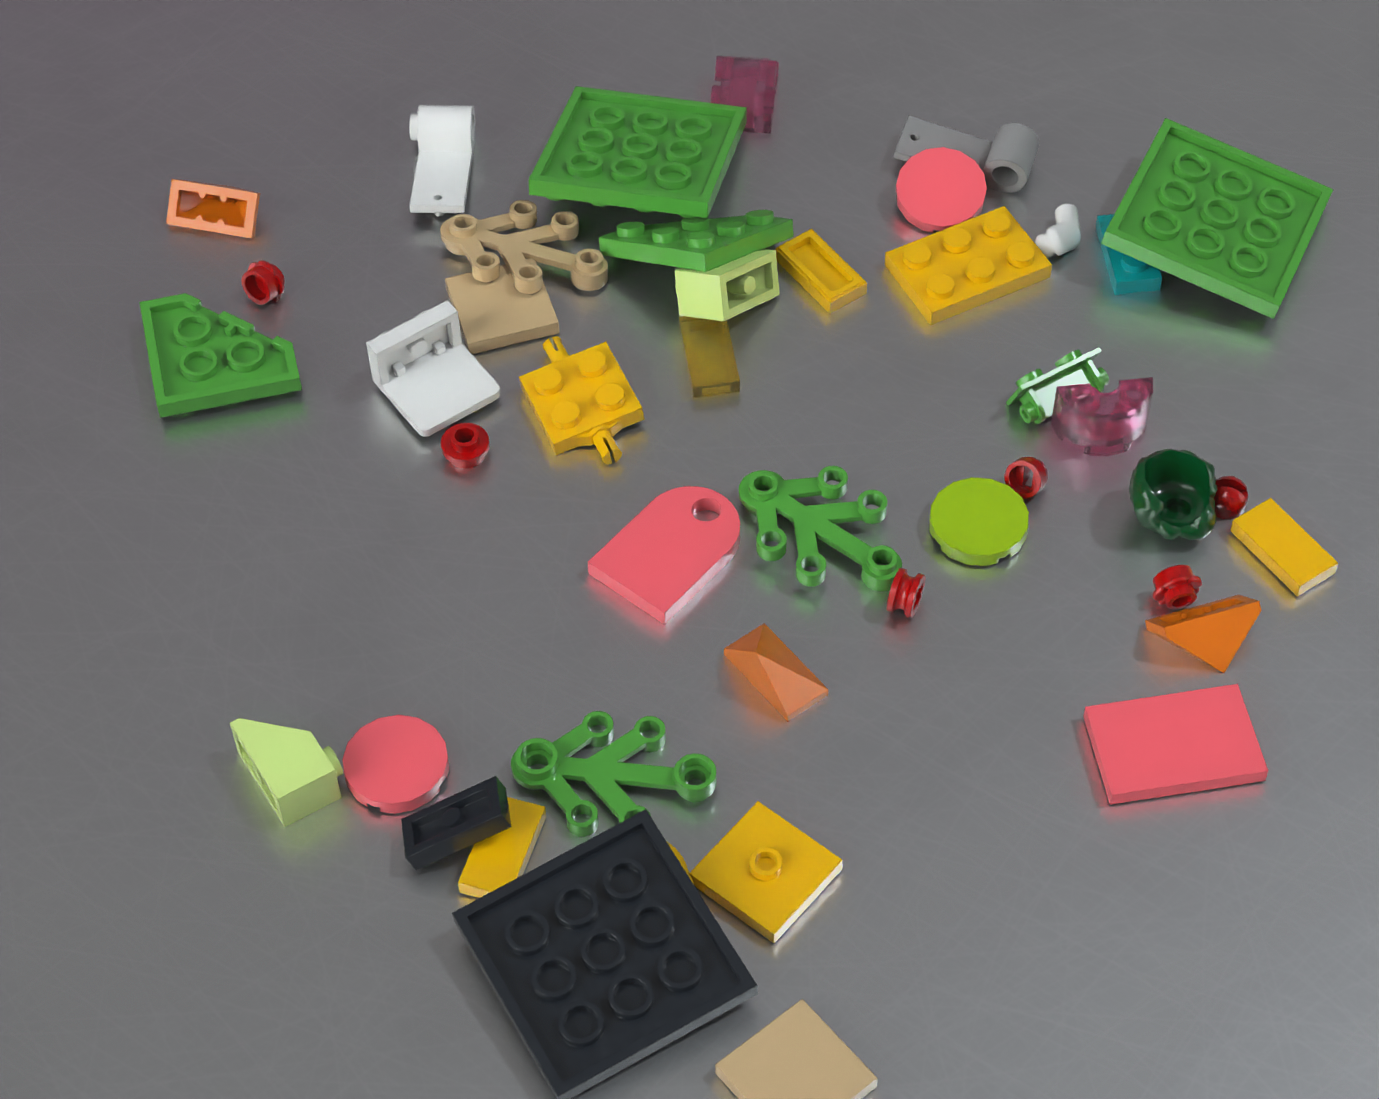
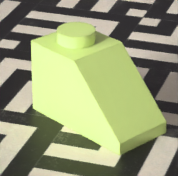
M776 250L755 251L707 272L684 268L675 270V290L678 297L679 316L726 321L780 295Z
M242 718L230 722L239 755L284 827L342 798L337 779L338 776L343 774L342 766L330 746L322 749L311 731Z

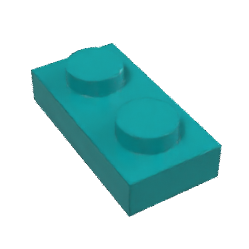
M1114 214L1097 215L1095 229L1114 295L1160 290L1162 282L1160 269L1101 244Z

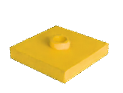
M757 801L691 870L689 875H691L697 889L775 944L841 872L843 860Z

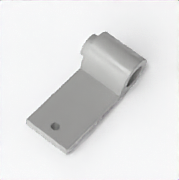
M908 116L893 158L907 162L910 157L925 149L945 147L959 150L976 161L984 173L988 188L1012 193L1023 189L1026 185L1039 147V139L1031 128L1018 123H1008L1001 126L996 132L993 142Z

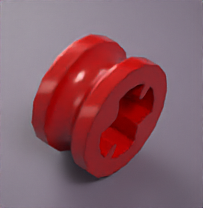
M899 568L890 588L887 611L894 613L897 609H901L905 612V617L912 619L919 607L926 577L921 573L911 577L907 574V569Z

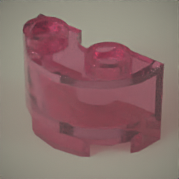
M717 55L715 81L721 82V86L712 85L711 103L747 107L746 125L743 132L771 134L774 100L779 76V62L769 58Z
M1153 377L1119 380L1118 388L1109 393L1099 392L1090 383L1057 386L1051 421L1056 435L1061 441L1066 437L1072 443L1085 447L1084 454L1089 456L1109 457L1127 452L1130 449L1131 443L1140 437L1142 432L1146 431L1153 395Z

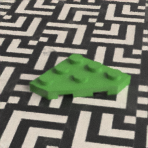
M754 210L747 212L743 216L711 219L709 217L683 218L679 222L646 225L642 222H625L617 225V231L599 237V246L603 256L707 272L755 251H760L794 237L793 219L774 217V212L771 210Z
M187 293L139 302L160 418L302 390L292 342L279 336L271 339L255 331L253 324L225 311L217 314L202 307L201 300Z

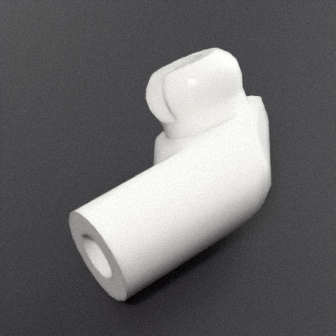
M1063 204L1057 207L1055 210L1056 225L1047 228L1046 233L1037 236L1035 244L1046 258H1050L1054 254L1062 255L1079 245L1081 231L1076 206Z

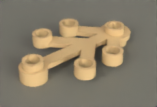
M518 200L510 205V213L481 220L468 214H458L447 219L440 228V237L445 243L447 250L456 255H466L472 265L473 277L482 282L493 281L500 275L499 257L495 253L485 252L483 247L499 252L514 277L515 288L521 293L532 294L542 288V269L535 264L528 263L526 259L529 258L535 259L539 263L571 271L572 284L581 290H598L604 287L608 280V263L600 251L583 249L577 254H572L539 245L556 240L568 241L576 238L579 234V218L572 212H558L552 216L550 225L529 229L537 223V206L528 200ZM512 228L529 229L508 235L498 233Z

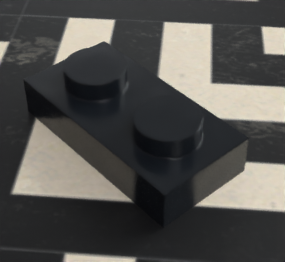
M497 776L491 777L402 818L405 858L415 870H418L511 828L506 788Z

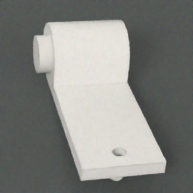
M419 105L418 114H411L409 123L411 141H418L419 147L409 205L410 213H435L436 216H442L444 213H464L475 146L474 106Z

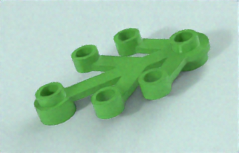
M827 466L819 472L818 477L784 480L775 472L760 470L752 472L742 479L739 485V499L749 513L757 516L759 533L756 537V551L760 558L766 561H777L786 553V534L777 526L776 513H779L793 522L798 552L796 578L801 584L810 587L817 586L826 578V560L818 553L817 537L862 566L861 578L868 588L878 592L890 590L898 569L902 568L900 556L888 546L880 545L872 548L834 524L856 521L876 524L883 521L887 515V498L882 492L877 490L864 491L859 495L858 501L805 506L795 500L797 498L821 495L831 500L843 497L847 492L848 475L844 469L838 466ZM833 480L839 482V484L830 485L826 482ZM871 504V505H876V506H878L879 508H877V509H868V508H866L865 506ZM773 541L777 542L778 545L770 547L766 546L764 543ZM813 566L819 570L808 572L804 568Z
M594 711L584 717L582 724L552 743L543 738L526 740L518 747L511 759V770L514 779L525 788L533 790L544 789L566 814L567 828L570 833L578 837L590 836L597 830L599 825L598 810L592 802L581 800L565 779L585 781L619 819V823L646 809L643 806L636 805L619 785L676 790L682 798L690 802L705 800L713 794L717 785L716 766L709 757L702 754L685 755L675 764V767L624 763L625 760L641 750L644 752H656L665 745V724L661 719L654 716H646L639 719L634 729L609 744L614 738L613 719L606 712ZM597 725L607 728L600 733L590 731L592 727ZM650 730L658 733L653 738L642 736L644 732ZM586 745L593 747L606 746L588 759L571 757ZM542 764L546 766L541 769H530L533 765ZM691 780H700L703 782V784L700 785H690L687 783ZM580 814H586L591 817L588 821L581 823L574 820Z

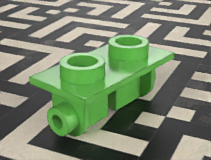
M1098 347L1084 355L1078 349L1059 359L1055 363L1056 369L1043 374L1041 369H1036L1026 374L1015 383L1018 389L1006 401L1007 405L1010 406L1020 401L1022 406H1020L1019 411L1022 419L1026 423L1034 422L1040 424L1069 407L1061 392L1065 391L1073 406L1102 393L1104 386L1109 384V377L1102 367L1096 368L1092 362L1100 354L1101 349Z

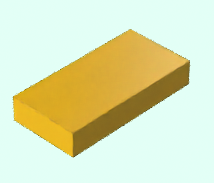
M812 228L775 248L777 262L829 314L867 294V282Z
M1267 499L1232 521L1230 531L1297 597L1336 573L1338 562L1273 499Z
M507 797L512 827L473 845L458 881L459 893L481 898L524 874L546 819L545 806Z

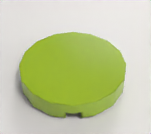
M971 477L952 482L939 491L931 504L929 532L933 540L935 538L941 545L940 550L949 558L966 565L989 566L998 563L999 558L1006 557L1009 554L1012 557L1019 552L1027 538L1029 511L1022 497L1010 486L989 478Z

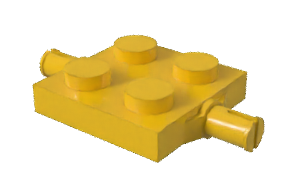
M552 337L554 347L548 338L543 343V349L551 363L519 376V381L556 456L579 446L595 445L605 464H612L610 453L614 461L617 462L621 458L622 452L615 443L613 436L621 429L640 422L645 418L643 408L607 342L576 354L568 355L560 337Z

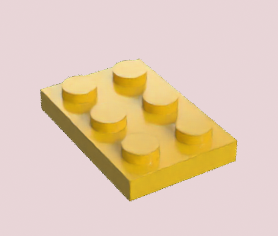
M1005 206L885 252L886 268L930 326L1051 277L1052 270L1050 261Z

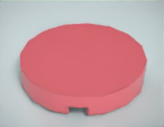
M945 147L925 149L910 157L900 169L896 183V199L901 213L908 222L922 231L933 233V230L941 231L979 216L982 212L987 192L984 173L976 161L959 150Z
M405 715L377 718L361 727L348 741L342 758L346 784L355 799L367 807L368 803L373 807H379L380 812L391 814L412 811L432 801L439 793L440 785L444 782L445 776L447 779L450 769L446 743L437 729L418 717Z

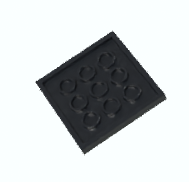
M646 809L452 913L457 928L556 1099H571L758 994V985Z

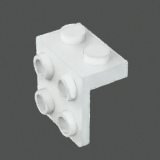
M448 300L421 312L418 316L366 342L374 383L421 436H430L500 397L499 384L462 344L458 311Z

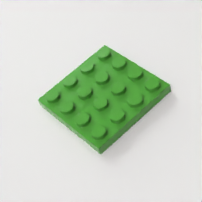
M575 86L529 178V195L543 196L555 201L573 200L588 202L595 206L611 205L634 208L639 212L656 211L679 214L685 218H708L745 128L747 107Z
M1165 118L1108 225L1101 244L1274 319L1333 189Z

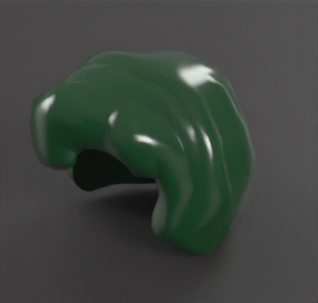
M1176 449L1156 451L1147 457H1142L1138 461L1137 466L1132 472L1129 493L1140 525L1161 534L1165 539L1174 540L1177 537L1188 540H1201L1210 534L1215 527L1214 497L1218 487L1216 485L1215 468L1212 464L1190 451Z

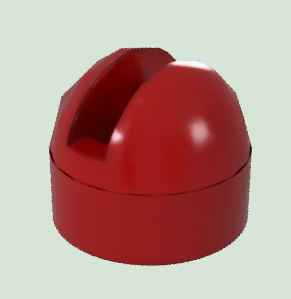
M1022 457L1007 467L1004 480L1005 484L1018 493L1022 499L1033 497L1045 487L1048 480V472L1042 461L1034 457ZM1032 470L1034 473L1032 485H1025Z
M1223 476L1216 479L1218 487L1214 497L1216 517L1225 520L1239 517L1246 510L1248 502L1247 486L1235 476Z

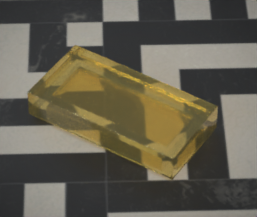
M687 316L679 317V330L693 398L740 392V378L727 320L718 321Z

